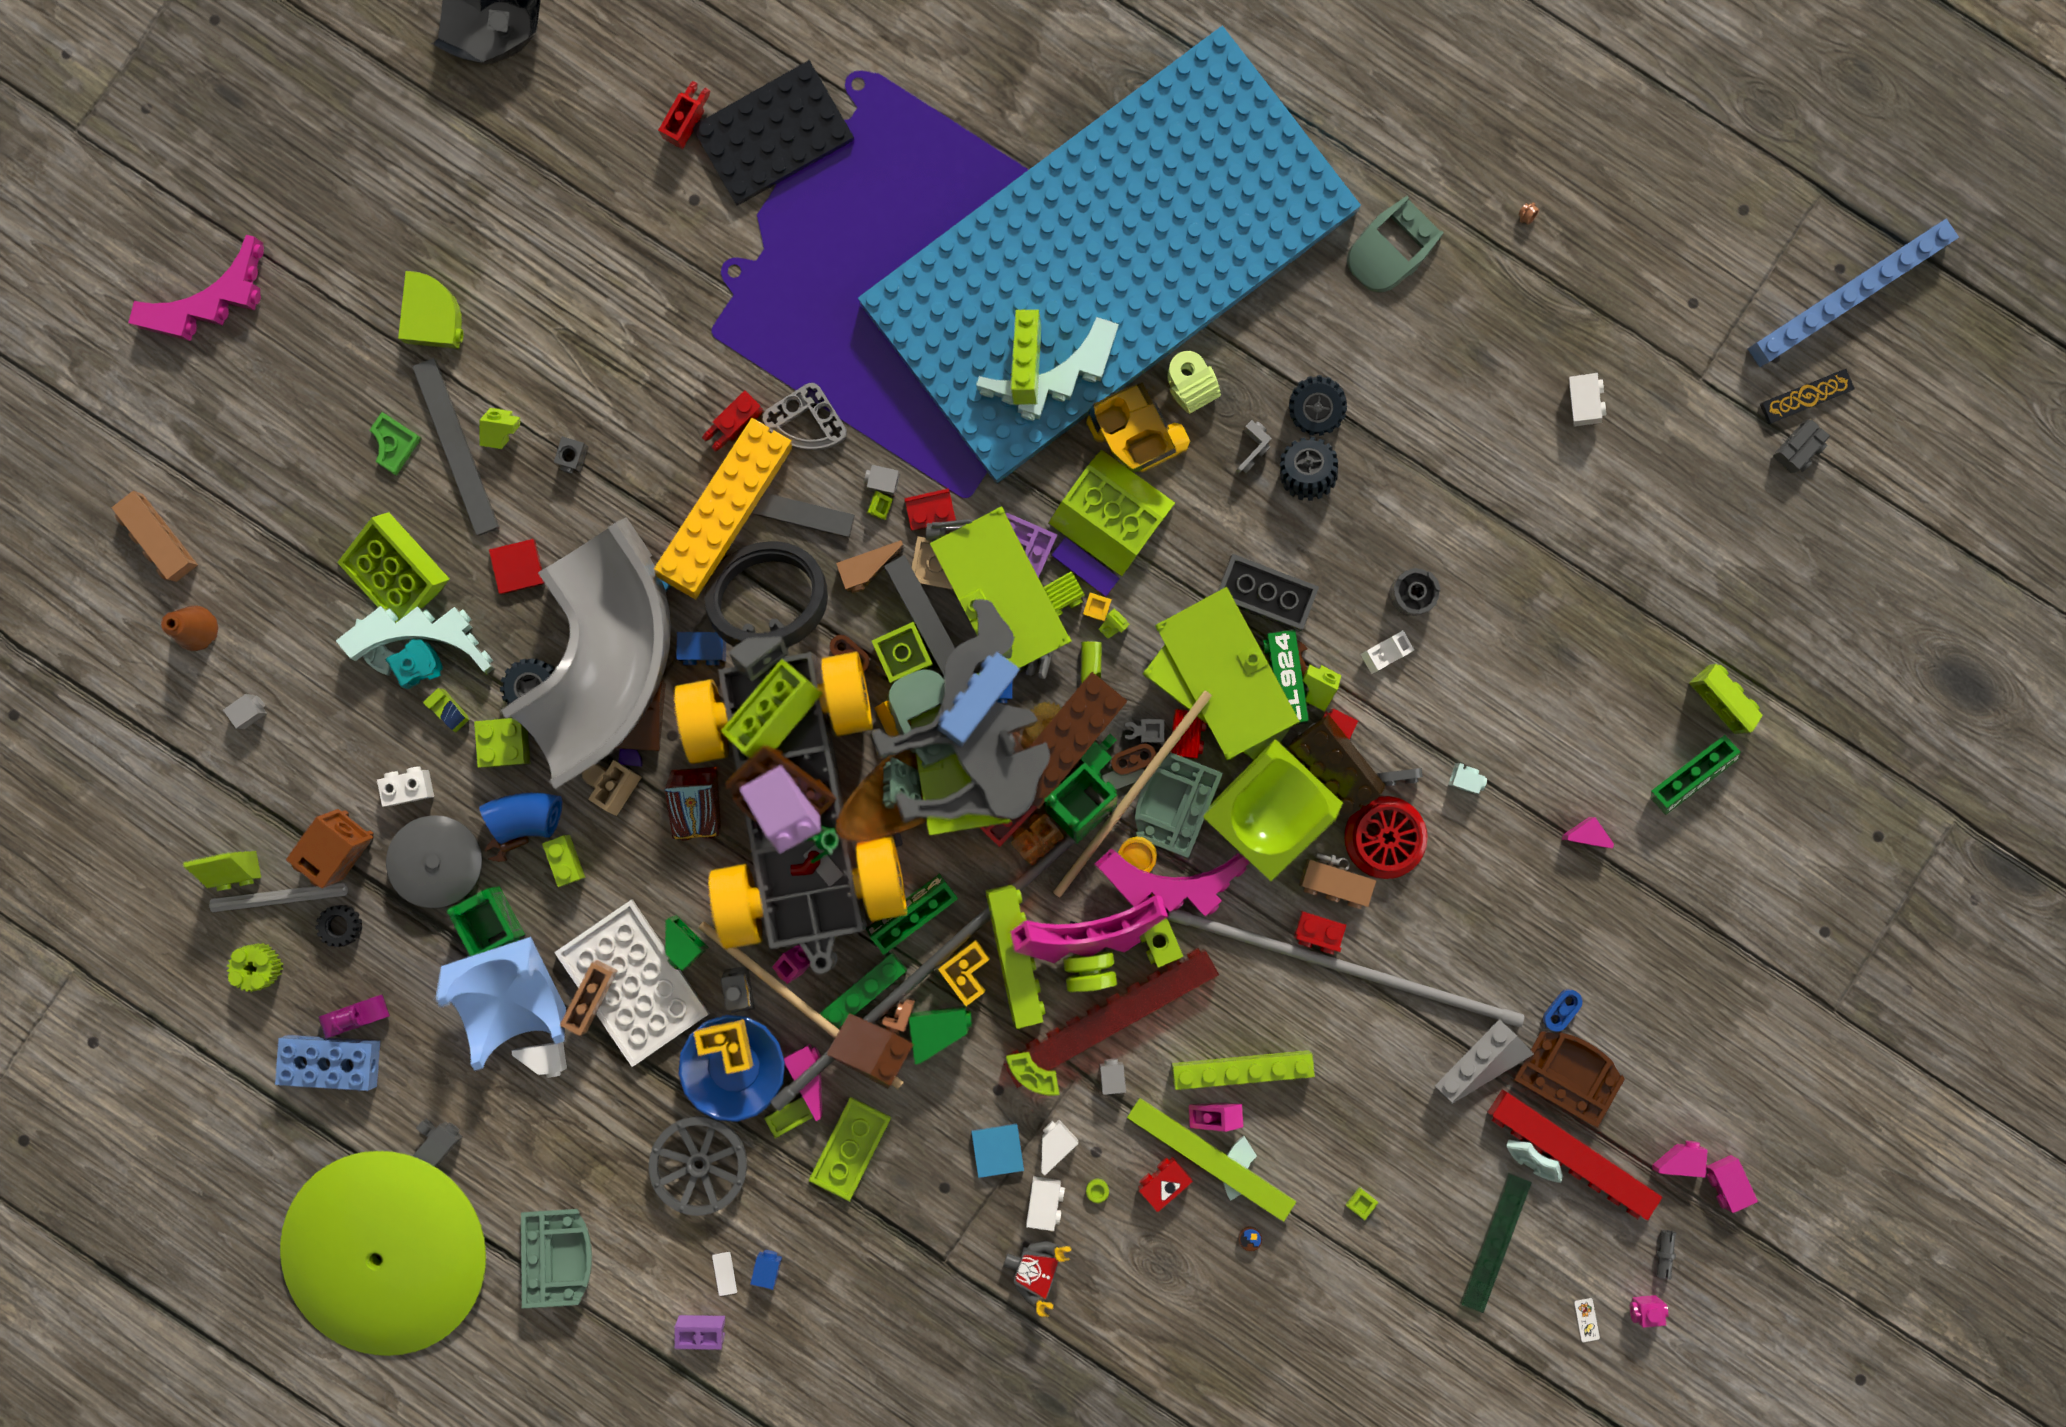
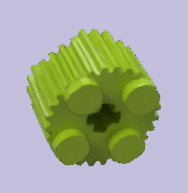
M257 943L243 946L232 952L230 956L232 959L228 960L230 963L227 965L229 967L227 970L229 972L228 981L232 986H237L236 988H241L242 991L246 990V992L266 989L271 984H274L275 980H278L277 977L279 975H282L280 971L283 970L281 968L283 963H281V959L277 958L279 955L275 954L276 951L272 950V947H269L268 944Z

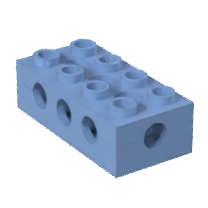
M298 1035L281 1037L278 1040L275 1085L369 1091L377 1087L380 1041L330 1037L325 1039V1037ZM303 1057L307 1060V1066L303 1062ZM326 1058L330 1061V1067L326 1064ZM349 1059L353 1062V1068L349 1065Z

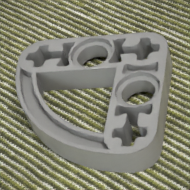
M808 383L768 408L763 414L764 424L770 428V431L773 432L774 430L790 439L792 447L798 449H827L843 442L847 436L846 427L821 388L815 383ZM808 390H818L815 394L819 401L822 399L825 401L816 405L811 397H806L809 394ZM789 401H798L799 408L796 412H789L787 410V403ZM782 406L783 411L788 417L785 418L782 414L777 418L778 422L776 424L768 422L771 419L769 415L771 413L774 415L781 413L778 408ZM827 407L830 409V416L827 419L819 418L818 411L820 408ZM810 409L827 437L815 440L801 439L786 433L781 427ZM834 418L837 419V421H833L837 429L842 428L840 431L841 436L838 438L835 435L831 437L833 430L828 424Z

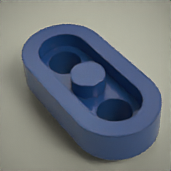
M1563 990L1544 1013V1025L1556 1032L1565 1029L1582 1007L1581 995L1574 990ZM1567 997L1572 998V1002L1569 1005L1565 1003ZM1553 1015H1557L1558 1017L1556 1023H1552L1551 1017Z

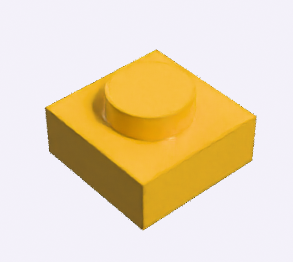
M1089 593L1083 615L1104 622L1112 599Z

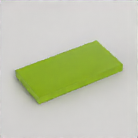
M850 1096L808 1181L850 1202L891 1117Z

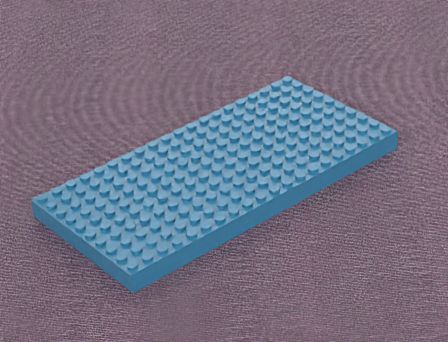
M1222 25L859 296L858 300L867 315L997 484L1088 416V410L1094 403L1124 389L1358 212L1361 204ZM1016 310H1039L1041 320L1039 375L1056 368L1080 348L1089 335L1096 317L1119 324L1101 382L1097 380L1095 383L1088 382L1082 379V375H1078L1071 400L1065 399V402L1053 399L1052 395L1048 394L1040 420L1036 418L1034 421L1021 417V413H1018L1019 405L1007 404L1002 401L1001 397L993 395V398L983 396L977 390L976 384L979 376L994 380H1012Z

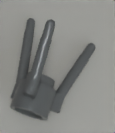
M972 520L927 523L926 540L933 542L945 536L946 531H955L963 527L958 525L971 524Z

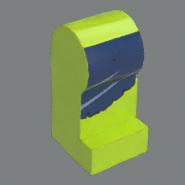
M436 689L423 702L454 732H458L470 720L468 715L445 689Z

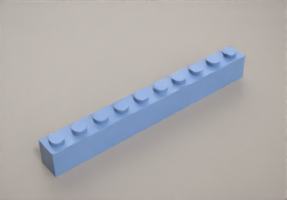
M1947 219L1941 221L1749 347L1748 351L1759 367H1762L1959 238V236Z

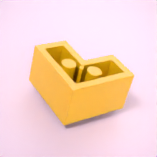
M974 940L938 968L965 1006L985 993V989L972 972L986 963L990 957L977 940Z
M744 1019L701 1028L694 1032L698 1056L722 1051L726 1074L747 1070L753 1066Z

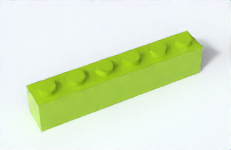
M1012 884L985 890L1013 1025L1018 1029L1043 1023L1042 1015L1046 1013L1043 1001H1039L1038 998L1041 988L1039 980L1034 979L1033 971L1036 970L1034 957L1015 952L1010 931L1026 921L1025 913L1020 911L1019 906L1022 903L1021 892L1019 889L1016 890Z
M1309 1050L1172 1063L1175 1090L1315 1077L1313 1054Z

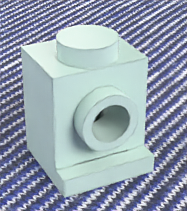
M1455 763L1449 786L1473 794H1479L1480 790H1484L1487 778L1479 775V770L1468 766L1463 769L1464 764Z

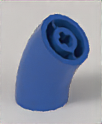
M519 793L492 800L479 806V810L488 829L500 844L524 836L550 838L554 834L561 817L562 798L561 796L547 793Z

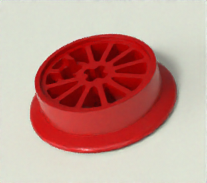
M1380 796L1368 805H1363L1359 811L1349 817L1345 828V846L1350 859L1362 872L1375 878L1393 879L1409 873L1421 861L1427 847V829L1422 816L1410 803L1393 796ZM1384 810L1392 812L1389 826L1386 824L1383 814ZM1398 812L1403 815V819L1393 828L1396 813ZM1378 813L1381 822L1371 819V816ZM1408 820L1411 829L1398 832ZM1370 823H1375L1378 827V831L1374 836H1370L1366 831V827ZM1390 832V837L1392 838V841H1387L1386 843H1384L1385 838L1382 837L1383 834H1388ZM1413 832V842L1400 839V836ZM1361 835L1372 841L1362 843ZM1399 842L1412 845L1409 854L1398 844ZM1377 843L1378 846L1367 855L1364 847ZM1394 847L1405 856L1400 862L1397 860ZM1383 848L1380 863L1373 861L1372 858ZM1388 849L1393 860L1391 865H1385Z

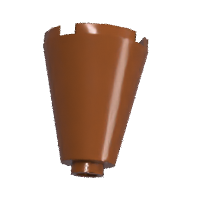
M197 605L187 606L170 612L161 621L162 630L180 647L189 651L206 649L216 639L218 633V623L215 616L208 609Z

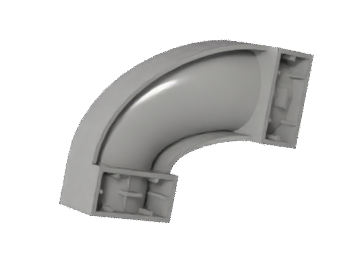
M627 517L615 522L590 541L538 572L568 617L570 624L568 647L559 666L546 681L501 710L505 718L517 720L535 738L551 769L550 782L555 789L609 754L633 730L652 703L667 665L671 621L666 591L662 580L655 575V566L650 559L652 554Z

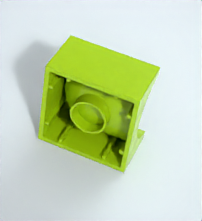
M1274 739L1211 803L1203 817L1262 874L1272 881L1336 819L1343 803Z

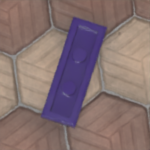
M1066 537L1051 555L1104 597L1109 594L1120 579Z

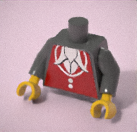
M1046 1240L1023 1247L1020 1257L1007 1253L1003 1267L1015 1271L1013 1282L1016 1289L1025 1301L1037 1310V1314L1042 1317H1049L1044 1311L1045 1306L1053 1309V1304L1043 1302V1299L1047 1300L1059 1262L1070 1260L1064 1256L1063 1252L1071 1251L1069 1246L1060 1247Z

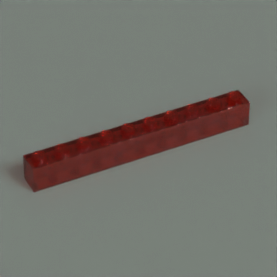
M1196 948L1187 953L1188 958L1180 962L1179 959L1172 961L1166 965L1167 970L1161 973L1157 970L1147 976L1148 980L1144 983H1133L1126 988L1128 992L1122 995L1116 993L1106 999L1108 1003L1099 1007L1098 1004L1086 1010L1087 1015L1081 1018L1077 1015L1066 1021L1067 1026L1059 1030L1058 1027H1055L1046 1033V1038L1040 1041L1036 1038L1026 1044L1027 1048L1021 1052L1016 1049L1007 1055L1029 1052L1032 1061L1038 1067L1049 1071L1215 978L1219 973L1206 950L1202 949L1200 951L1199 948ZM1006 1059L1003 1064L1016 1088H1019L1022 1084L1012 1074Z

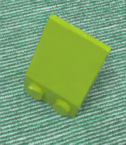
M256 851L231 852L183 862L184 868L206 888L216 887L217 891L231 889V884L239 883V886L254 884L253 879L262 878Z

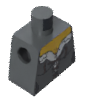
M746 966L726 969L721 977L726 1011L736 1013L754 1010L755 1005L749 969Z

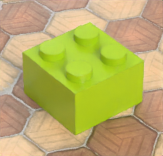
M914 622L872 640V644L892 685L898 679L908 674L934 666Z
M513 718L474 721L478 768L531 764L528 730L521 723Z

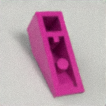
M808 1044L784 1058L785 1065L793 1080H796L821 1055L816 1047L812 1048ZM821 1073L800 1091L815 1121L822 1117Z

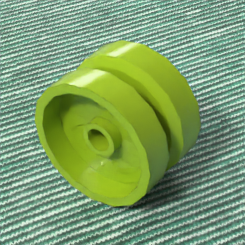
M1098 952L1092 957L1074 955L1063 958L1064 970L1066 972H1079V974L1066 978L1068 992L1096 991L1117 985L1115 972L1111 970L1101 971V969L1114 965L1113 952Z

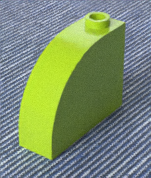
M406 271L398 339L405 344L459 349L460 342H463L464 332L461 329V311L455 297L433 277L419 272Z

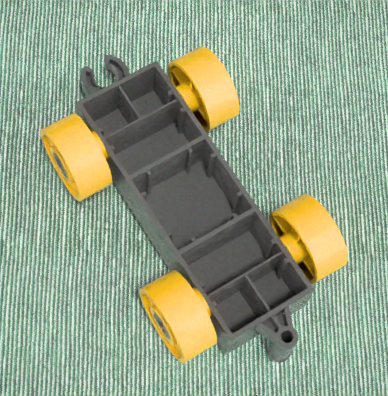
M771 619L769 622L770 631L785 627L778 619ZM745 624L742 628L743 631L756 633L755 627L751 624ZM786 648L788 654L782 659L819 689L822 695L783 739L776 750L782 752L783 757L813 779H819L836 797V801L820 815V826L836 830L835 834L838 837L837 846L832 849L833 853L827 856L844 875L830 887L817 871L811 875L791 876V865L803 864L806 860L803 855L815 845L814 842L802 841L779 853L767 838L761 825L745 814L758 886H755L748 864L711 870L709 875L710 900L717 934L724 949L761 943V918L764 917L770 949L799 943L810 959L811 968L816 973L823 974L833 969L838 961V956L833 951L835 936L860 932L867 928L862 898L865 900L871 921L907 915V905L898 853L892 836L858 842L856 845L857 868L854 858L828 713H830L837 736L873 729L869 696L858 652L822 658L824 683H822L818 659L815 654L809 652L789 656V648ZM779 661L752 682L736 667L718 670L724 702H721L713 679L676 686L675 707L678 727L686 756L691 764L728 757V738L721 730ZM732 742L738 771L750 757L745 755Z

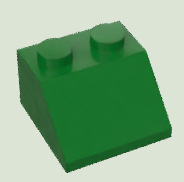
M675 915L665 921V955L669 958L667 960L674 969L683 971L689 968L709 947Z

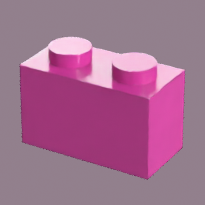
M1729 1155L1706 1166L1709 1173L1706 1175L1711 1186L1716 1188L1719 1194L1716 1198L1723 1209L1725 1208L1731 1213H1735L1758 1202L1738 1158Z

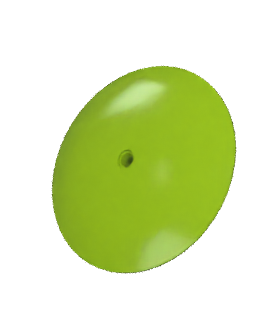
M368 1151L352 1154L330 1163L314 1174L303 1185L285 1216L280 1240V1258L284 1279L290 1295L305 1318L316 1329L331 1340L349 1349L372 1355L392 1356L408 1354L427 1348L445 1338L461 1324L475 1304L482 1287L486 1268V1247L482 1227L472 1204L451 1178L433 1165L410 1155L392 1151ZM376 1254L382 1257V1261L376 1257Z

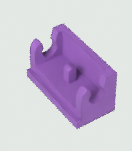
M679 1315L675 1324V1349L722 1350L725 1332H723L725 1316Z

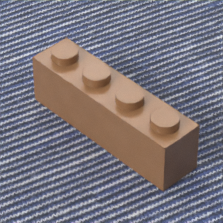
M132 491L111 507L116 513L115 519L122 526L127 527L130 531L129 537L136 544L141 545L144 549L142 551L143 555L150 562L155 563L158 567L156 569L157 573L164 580L177 582L198 566L144 494Z

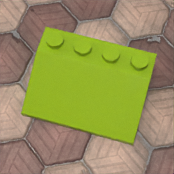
M389 512L372 517L337 562L378 608L380 606L386 610L390 608L398 617L396 622L417 606L420 609L425 607L450 580Z

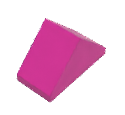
M1595 817L1586 818L1562 835V840L1604 848L1613 849L1614 843Z

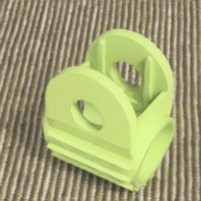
M1183 351L1174 356L1167 374L1168 382L1171 386L1170 392L1187 413L1190 414L1221 396L1211 366L1207 367L1199 354L1192 351ZM1187 369L1192 375L1185 376L1181 371Z

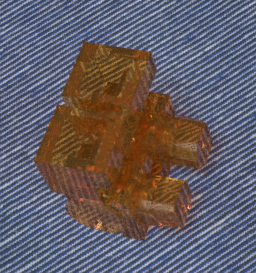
M1036 813L1030 818L1029 822L1032 830L1030 833L1027 829L1024 831L1021 827L1012 834L1015 840L1011 844L1032 866L1039 857H1043L1053 849L1056 842H1061L1065 838L1046 814L1041 816Z

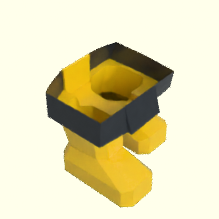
M1143 382L1094 403L1088 410L1089 415L1086 425H1088L1093 439L1101 443L1107 441L1112 451L1111 454L1134 472L1142 473L1186 452L1190 439L1183 425L1179 423L1167 425L1156 402L1151 400Z

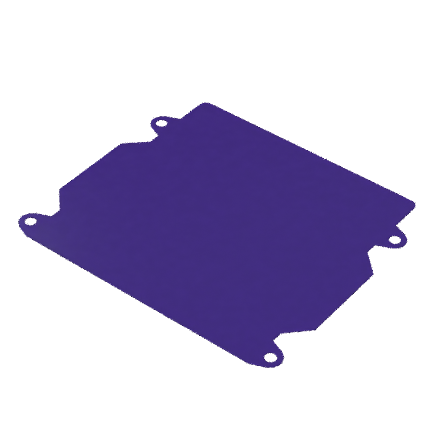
M863 70L854 71L847 76L845 88L857 109L850 119L844 121L855 140L777 183L757 214L764 247L757 260L737 257L728 259L722 265L721 275L723 281L733 293V296L714 323L712 335L795 390L808 383L817 384L841 420L938 483L949 488L955 494L962 498H969L973 495L987 471L861 307L858 297L1029 169L881 74ZM855 78H862L864 80L865 86L862 90L853 89L852 81ZM731 265H738L741 269L740 275L736 278H732L728 274V268ZM808 390L809 394L806 397H811L816 404L825 401L824 399L819 401L815 394L818 390ZM823 407L824 409L830 412L829 408Z

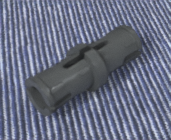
M1664 1229L1661 1230L1660 1249L1657 1250L1656 1254L1659 1256L1656 1277L1666 1279V1277L1668 1280L1672 1279L1673 1259H1676V1253H1674L1675 1231L1667 1230L1666 1232Z

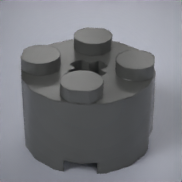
M1413 568L1407 570L1394 579L1389 591L1390 599L1393 606L1403 615L1418 616L1424 614L1437 604L1440 592L1438 579L1431 572L1423 569ZM1412 589H1418V598L1416 596H1412Z

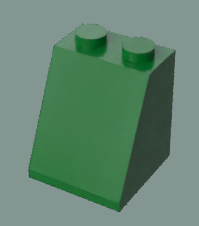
M966 1006L911 1013L909 1023L915 1065L922 1063L968 1034L969 1027H972L973 1021L972 1013L967 1011Z

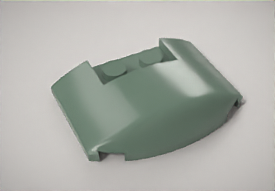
M1174 753L1168 754L1140 792L1135 813L1138 830L1136 832L1137 837L1145 838L1154 845L1189 858L1205 819L1203 816L1211 804L1223 773Z
M578 1209L521 1212L522 1308L580 1304L591 1275L592 1246L588 1228Z

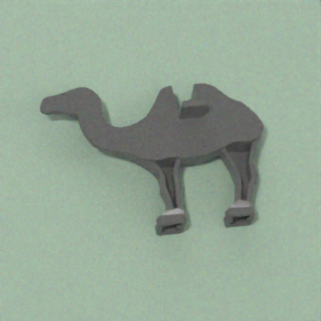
M978 599L973 602V609L976 611L978 619V636L962 643L948 656L944 671V698L939 714L933 723L924 727L914 728L908 733L896 737H890L880 729L871 731L870 735L879 759L886 758L889 755H896L909 749H918L934 744L952 745L961 767L971 779L970 784L944 799L915 800L903 793L896 794L895 802L903 823L910 822L914 818L952 820L964 815L1016 819L1026 813L1034 801L1038 779L1050 758L1047 742L1013 754L1016 743L1012 733L1029 728L1037 723L1038 719L1033 712L995 702L961 747L938 730L941 724L938 720L946 710L951 712L955 706L952 702L960 692L965 694L969 686L967 683L974 675V668L979 663L985 661L989 655L993 657L997 652L1005 658L1009 659L1012 657L1013 632L989 600Z

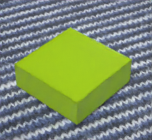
M1359 1187L1345 1205L1365 1221L1379 1202Z

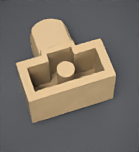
M614 760L608 770L599 764H594L582 773L583 780L595 788L588 800L616 816L642 778Z

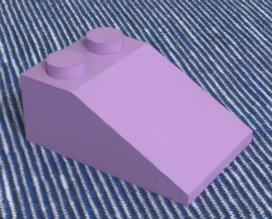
M781 765L740 788L767 838L779 853L821 831L819 814Z

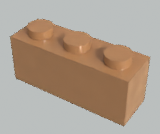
M1307 859L1299 886L1305 887L1303 892L1317 896L1319 891L1327 894L1326 899L1339 903L1341 898L1349 901L1348 906L1361 909L1362 905L1369 906L1376 880Z
M599 960L592 962L560 1026L579 1036L587 1033L618 970Z

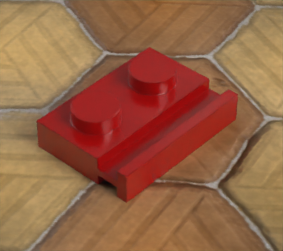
M949 488L904 498L912 531L926 529L927 523L956 521Z

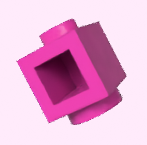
M798 944L783 953L772 968L776 971L778 977L788 984L808 969L810 959L801 945Z
M1656 1295L1632 1297L1633 1302H1630L1629 1309L1633 1323H1638L1643 1328L1666 1325L1668 1308L1664 1301Z

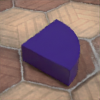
M620 749L618 763L642 767V757L638 750Z

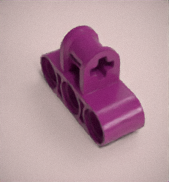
M383 994L319 1016L318 1018L326 1039L389 1017L390 1014Z

